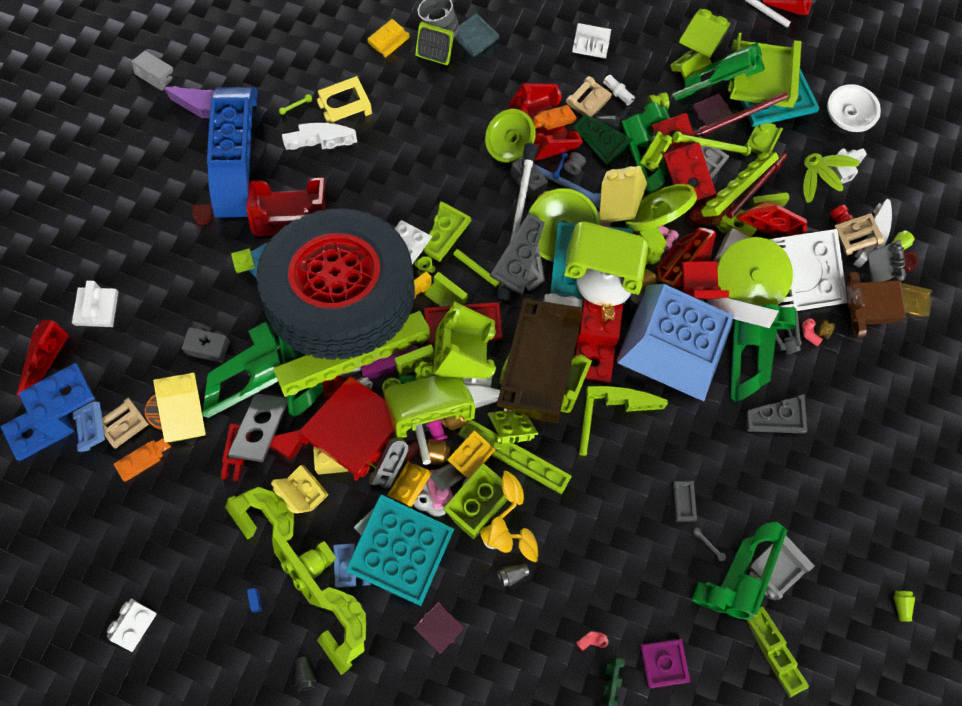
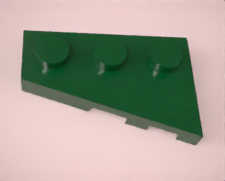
M587 114L573 127L606 165H610L633 140L629 136Z
M610 659V663H606L605 676H608L607 685L603 686L602 698H605V706H618V696L615 695V691H619L622 678L619 668L624 667L625 659Z

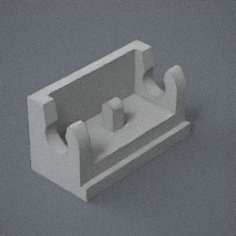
M147 51L142 52L132 61L134 74L161 91L173 79L172 76H168L173 72V67Z

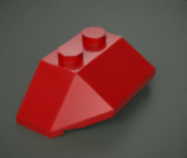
M769 201L737 215L738 220L774 238L807 234L806 219Z
M699 227L695 232L689 233L677 240L656 267L659 282L674 288L683 287L682 263L709 262L716 232Z

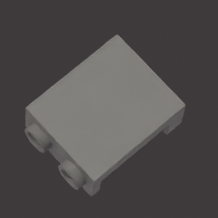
M785 536L765 591V595L774 601L781 599L783 594L804 573L809 572L814 567L810 560L787 536ZM773 544L749 565V576L760 580Z

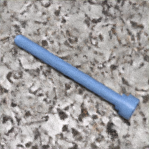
M535 164L545 178L567 189L584 194L595 207L600 209L601 193L594 194L562 177L554 179L552 172Z

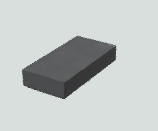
M451 463L433 472L430 476L442 492L466 479Z
M673 481L676 522L697 521L694 481Z

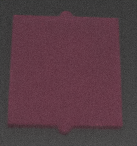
M720 94L692 106L698 114V119H701L706 126L733 115L728 108V104L724 102Z
M437 603L428 614H424V618L414 629L441 654L450 643H454V639L464 627Z

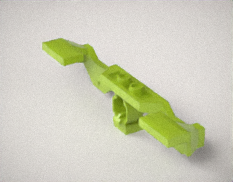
M257 487L238 497L233 496L229 498L225 508L246 539L253 537L257 529L246 513V510L252 506L263 511L273 526L272 543L274 553L280 560L282 569L292 577L296 589L301 590L310 604L333 611L345 628L344 643L341 646L337 644L328 630L322 633L317 640L340 675L344 674L352 666L351 661L364 652L366 613L354 596L330 587L321 591L313 580L324 569L332 565L336 556L324 541L315 550L311 549L299 558L287 543L293 537L294 513L286 507L284 499L274 492Z

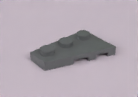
M805 395L748 410L746 412L747 431L805 434L807 432Z

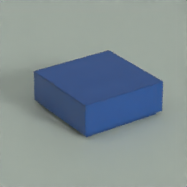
M255 588L247 590L251 611H262L259 590Z

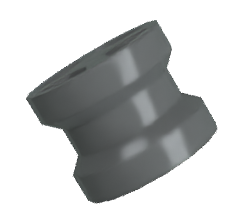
M572 152L569 155V160L564 163V168L569 173L578 175L581 172V167L585 165L586 159L581 154Z

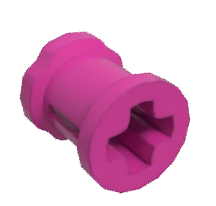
M441 419L426 424V427H429L432 439L443 440L448 438L444 433Z

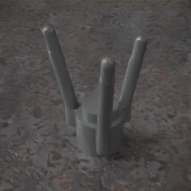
M796 313L795 336L792 337L791 330L786 329L788 338L783 339V343L776 333V341L781 351L785 350L786 355L801 351L800 345L802 343L800 340L798 313Z

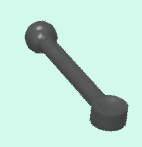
M696 527L693 529V534L696 536L698 535L705 542V544L717 555V559L719 561H724L726 559V555L724 553H720L701 534V530Z

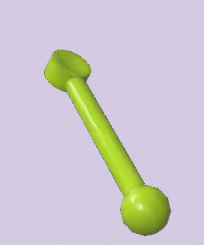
M308 94L304 99L286 108H280L279 113L283 115L286 111L304 102H311L312 96Z

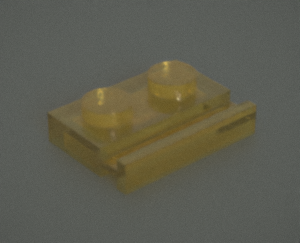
M901 283L905 312L927 317L930 314V293H932V290Z

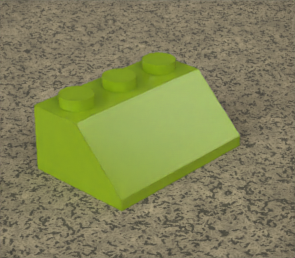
M483 463L443 510L463 531L474 539L480 533L481 528L486 526L508 500L503 493L502 479Z

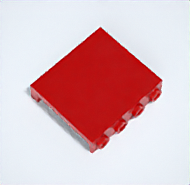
M351 376L299 431V438L305 445L308 443L312 444L354 474L355 481L368 473L369 466L380 459L382 451L386 448L388 442L396 436L385 400Z

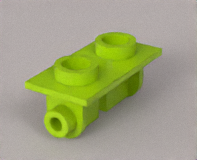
M658 131L640 163L653 172L655 168H658V164L664 152L672 144L671 140L673 138L669 135L665 136Z

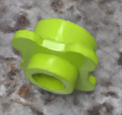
M429 256L417 259L414 263L418 268L419 276L426 271L427 273L435 272L432 258Z

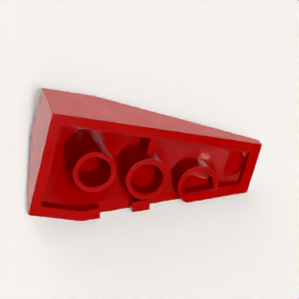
M42 320L34 329L17 391L18 397H20L19 392L43 379L69 337L52 320Z

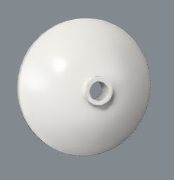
M844 85L832 92L827 102V110L833 122L839 127L852 132H862L870 129L876 124L881 113L880 104L876 96L868 89L858 85Z
M587 268L584 276L576 278L577 288L581 295L596 305H619L625 302L631 295V293L623 288L624 277L608 275V273Z

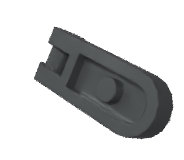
M396 437L388 442L374 472L369 477L370 485L376 486L378 484L386 489L391 487L409 449L403 438Z

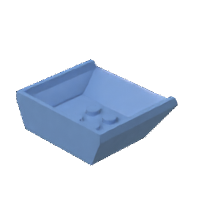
M647 285L640 298L617 358V363L705 401L733 323V315L668 285Z

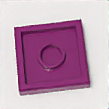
M682 639L640 645L648 689L690 682Z

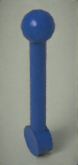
M566 152L562 153L556 172H553L554 179L560 177L559 172L565 159L568 158Z

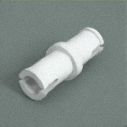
M608 75L604 79L606 81H603V83L613 91V95L618 96L626 105H630L634 101L635 96L625 89L623 83L620 84L612 75Z

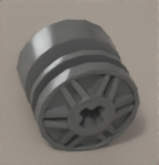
M423 0L417 10L420 22L453 31L455 37L459 30V24L452 0Z

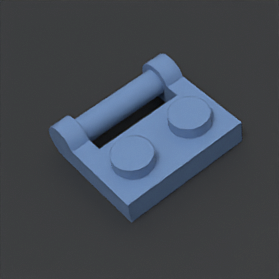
M91 402L73 412L79 441L77 444L78 451H88L90 447L105 440L100 402Z

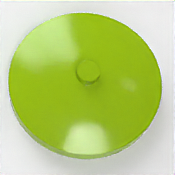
M676 184L654 191L641 199L635 219L624 221L627 227L633 229V231L650 230L667 224L680 217L693 206L697 199L696 192L693 186L689 184Z
M555 189L543 194L534 202L528 212L545 222L538 244L540 255L554 262L558 222H589L600 225L599 214L591 200L584 194L572 189Z
M751 237L735 242L724 251L717 264L718 286L721 287V290H729V299L757 306L766 304L778 305L785 299L792 285L793 268L787 253L778 244L765 238Z

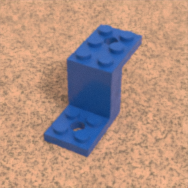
M75 363L18 393L27 412L0 426L16 460L21 461L75 432L67 414L96 399L78 364ZM67 386H71V392L63 396L62 390ZM29 429H32L33 435L30 438L25 439V432Z

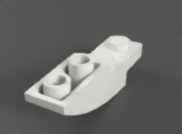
M330 123L299 125L300 131L282 134L286 150L314 146L321 143L322 149H332L336 146L351 145L357 142L354 129Z
M888 199L883 204L879 203L873 211L875 213L873 218L883 236L884 243L859 249L855 254L857 259L854 262V265L859 268L867 261L868 252L883 247L887 241L892 221L891 202ZM873 233L867 235L864 240L874 237Z

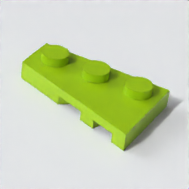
M442 201L439 205V212L434 219L433 229L429 234L432 238L424 248L425 254L439 262L471 222L470 216Z

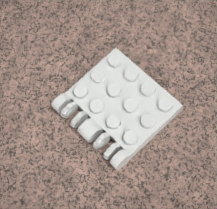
M837 229L769 239L779 246L782 245V249L787 253L793 268V281L789 291L790 297H785L782 301H790L791 304L779 307H793L800 311L847 303Z

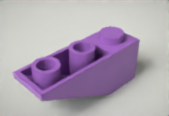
M165 86V90L171 100L201 118L210 119L211 98L215 90Z

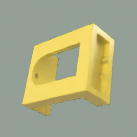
M357 76L318 90L319 98L317 102L320 109L324 108L325 112L323 114L327 123L335 124L334 121L363 111L365 116L372 114L371 104ZM350 88L353 89L358 100L339 108H331L326 103L330 96Z

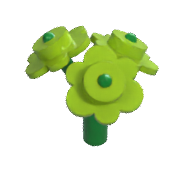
M430 361V365H427L426 362L419 363V367L415 368L416 375H400L399 381L401 383H408L435 376L432 362Z

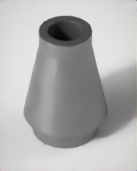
M524 563L501 567V570L497 571L500 584L503 587H510L523 577L529 575L527 565Z

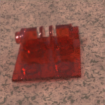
M716 195L700 200V203L690 212V219L693 220L690 224L717 225L721 222L727 211L732 208L737 198L718 216L707 217L703 216L701 210Z

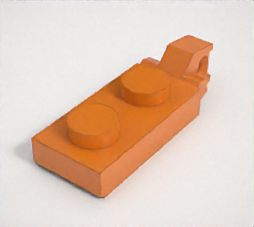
M565 105L538 113L534 117L533 123L535 128L544 126L547 130L574 123L577 117L570 107Z
M164 438L157 442L153 440L114 463V466L122 480L128 481L160 461V458L164 456L162 452L171 446L169 443H165Z

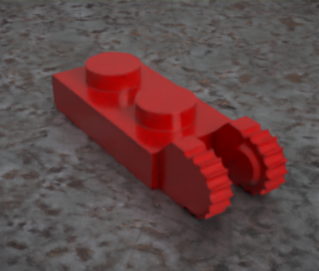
M230 424L222 459L221 479H227L231 464L235 465L233 480H240L245 459L229 457L228 453L241 425ZM250 433L247 435V438H246V440H247L248 442H249Z

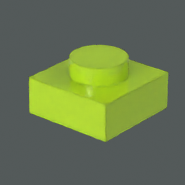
M250 248L231 253L237 273L255 268Z

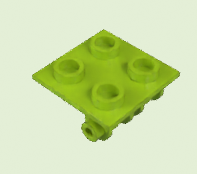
M514 411L488 413L491 422L498 432V435H495L496 443L531 441L535 435H538L528 416Z

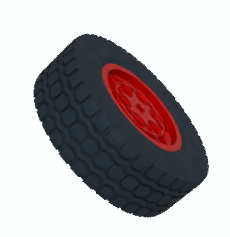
M326 209L323 212L320 210L313 212L311 215L310 213L304 215L299 220L298 218L289 223L290 225L284 226L279 230V233H276L271 238V242H268L264 248V252H262L258 262L257 289L272 329L291 348L296 351L300 350L305 355H312L320 359L324 357L329 360H336V358L341 360L349 359L351 356L354 358L362 356L363 353H370L376 347L380 348L386 344V341H390L406 323L415 297L412 259L403 238L383 219L354 209Z

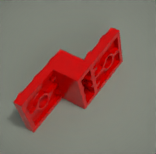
M687 113L652 125L655 136L658 131L665 136L676 131L684 135L694 136ZM671 140L672 144L664 152L662 159L668 176H671L673 185L687 184L689 179L694 178L698 181V186L694 188L697 195L696 201L716 195L700 143H676Z
M584 298L575 356L581 354L589 360L596 359L599 363L596 367L590 365L584 381L610 385L615 346L620 333L623 303L615 306H600Z

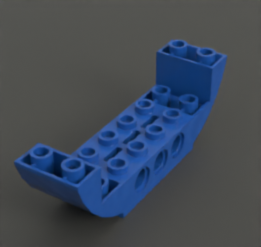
M218 87L211 98L207 164L209 191L214 217H248L246 204L249 192L252 108L257 106L258 99L256 87Z

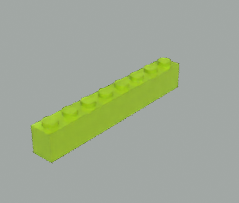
M418 311L409 315L402 329L398 333L396 332V335L390 341L387 340L386 344L380 348L376 347L370 353H363L362 356L354 358L351 356L349 359L341 360L339 358L329 360L324 357L320 359L312 355H306L275 367L273 370L284 397L295 395L303 389L312 388L318 383L332 380L338 375L352 372L358 367L369 365L381 358H387L398 351L407 350L410 346L422 344L430 339V330L422 313Z

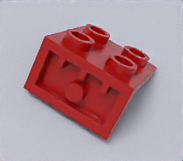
M716 261L682 263L683 293L698 300L729 298V290H721V287L718 286V265Z

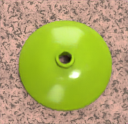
M508 109L502 111L492 119L486 131L485 142L489 153L495 159L505 163H512L523 157L524 144H534L536 135L535 125L530 116L521 110Z

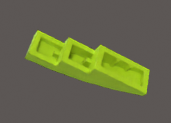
M588 386L585 391L586 398H605L606 405L625 404L626 412L664 409L668 404L666 399L628 388Z
M764 607L759 608L754 618L746 620L764 656L790 698L808 689L809 685L798 670V664L786 647L787 642Z

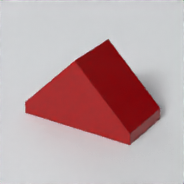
M300 430L274 436L269 448L292 461L303 445L299 438Z

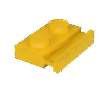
M391 19L368 38V43L386 58L409 39L410 35L396 21Z
M474 430L447 461L469 480L496 449Z
M407 462L387 496L411 508L432 473L428 469Z

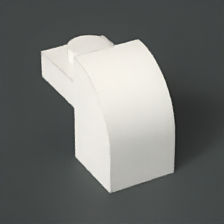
M844 148L837 155L849 156L861 163L867 153L864 148L858 151L852 150L848 153ZM829 166L837 174L842 184L852 181L858 173L856 167Z

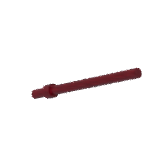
M784 92L708 126L703 125L699 127V130L693 132L694 137H705L709 135V132L788 99V94Z
M782 152L778 156L779 159L757 179L726 214L727 218L732 219L773 172L778 171L782 166V162L787 158L786 153Z

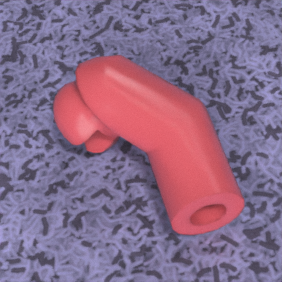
M807 319L802 324L803 336L818 346L823 339L814 333L815 321Z
M590 631L577 641L576 644L583 651L589 645L605 648L608 646L609 640L603 633Z

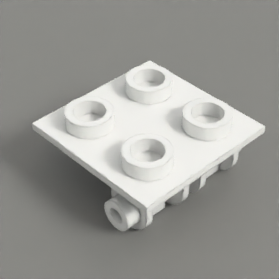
M578 23L572 52L606 58L611 29Z
M401 220L395 230L405 241L413 264L432 236Z

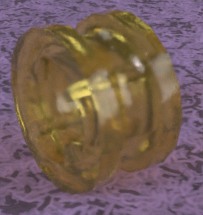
M612 303L608 306L605 304L601 306L604 322L607 319L614 321L615 313Z
M825 320L819 329L818 335H824L826 339H829L835 324H829Z

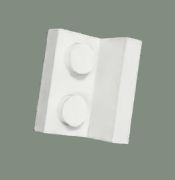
M86 281V287L78 288L72 324L75 326L113 327L118 297L117 289L100 288L95 281Z

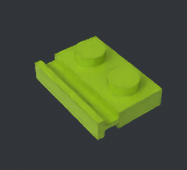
M772 123L755 126L746 145H750L751 151L759 155L763 152L771 153L783 128L779 129Z

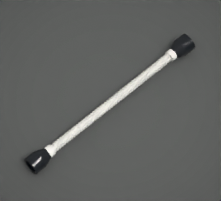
M533 143L524 144V172L511 240L521 226L530 170L538 154L539 146ZM501 284L497 290L496 300L510 303L512 290Z

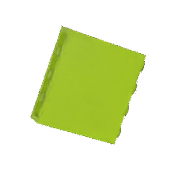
M739 33L737 40H733L732 50L734 52L754 44V42L741 41L742 33ZM794 40L791 48L758 43L762 52L765 71L747 77L744 73L732 78L728 84L730 99L761 103L787 92L788 99L774 105L793 108L798 98L801 41Z

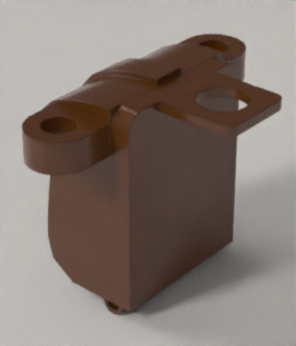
M857 272L847 273L848 311H850L855 337L866 336V324H889L906 319L900 281L860 283Z

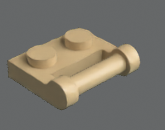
M588 76L581 87L566 99V103L581 115L587 114L594 117L611 98L612 94L597 84L592 77ZM588 88L592 90L581 103L577 102Z
M871 213L835 225V229L838 231V238L846 255L874 244L880 245L884 243L883 236ZM872 233L874 235V237L851 245L849 243V241Z
M129 397L123 400V404L102 418L104 435L115 449L149 425ZM128 409L130 410L129 413H127L126 415H124L122 418H120L118 421H116L115 423H113L111 426L107 427V424H108V423H110L111 421H113L115 418H117L118 416H120L122 413H124V412L127 411Z

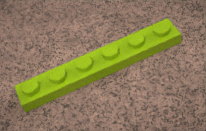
M763 152L758 155V158L751 162L748 168L740 172L736 179L730 181L724 190L719 191L714 199L707 202V205L701 210L703 216H718L779 159L777 152Z
M469 420L468 425L462 427L458 434L460 438L466 440L475 430L496 449L492 456L562 495L572 477L571 475L510 441L504 444L496 443L495 435L498 434L473 420Z

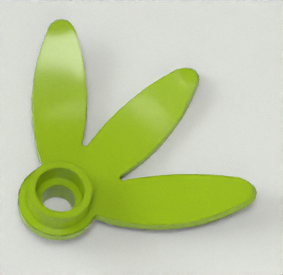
M817 153L809 155L804 161L808 169L803 184L806 202L809 203L814 198L817 174L829 186L837 191H842L843 185L841 180L828 166L856 167L860 162L844 155L825 157Z

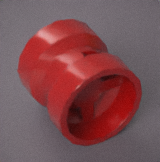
M846 205L837 207L829 214L836 221V225L855 219L853 215L848 213L849 209Z

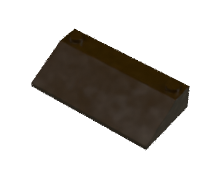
M531 299L523 300L497 406L536 420L558 424L582 320L581 307Z

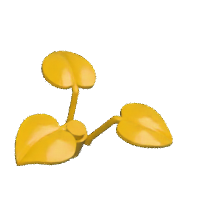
M503 471V493L512 504L499 517L494 518L491 525L481 528V538L487 543V546L505 553L512 550V538H517L522 554L527 559L536 562L538 561V546L533 533L529 529L523 528L520 534H510L505 521L502 519L516 507V503L521 505L524 501V493L520 482L510 472Z

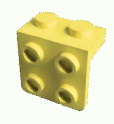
M300 465L287 479H276L271 482L274 492L284 499L286 507L293 513L313 511L329 495L305 465Z

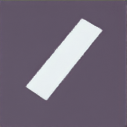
M729 298L707 300L706 302L733 315V319L770 328L779 312Z

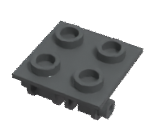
M901 240L868 252L871 282H884L894 277L899 281L905 279L906 272L905 268H903L905 267L904 247L901 245Z

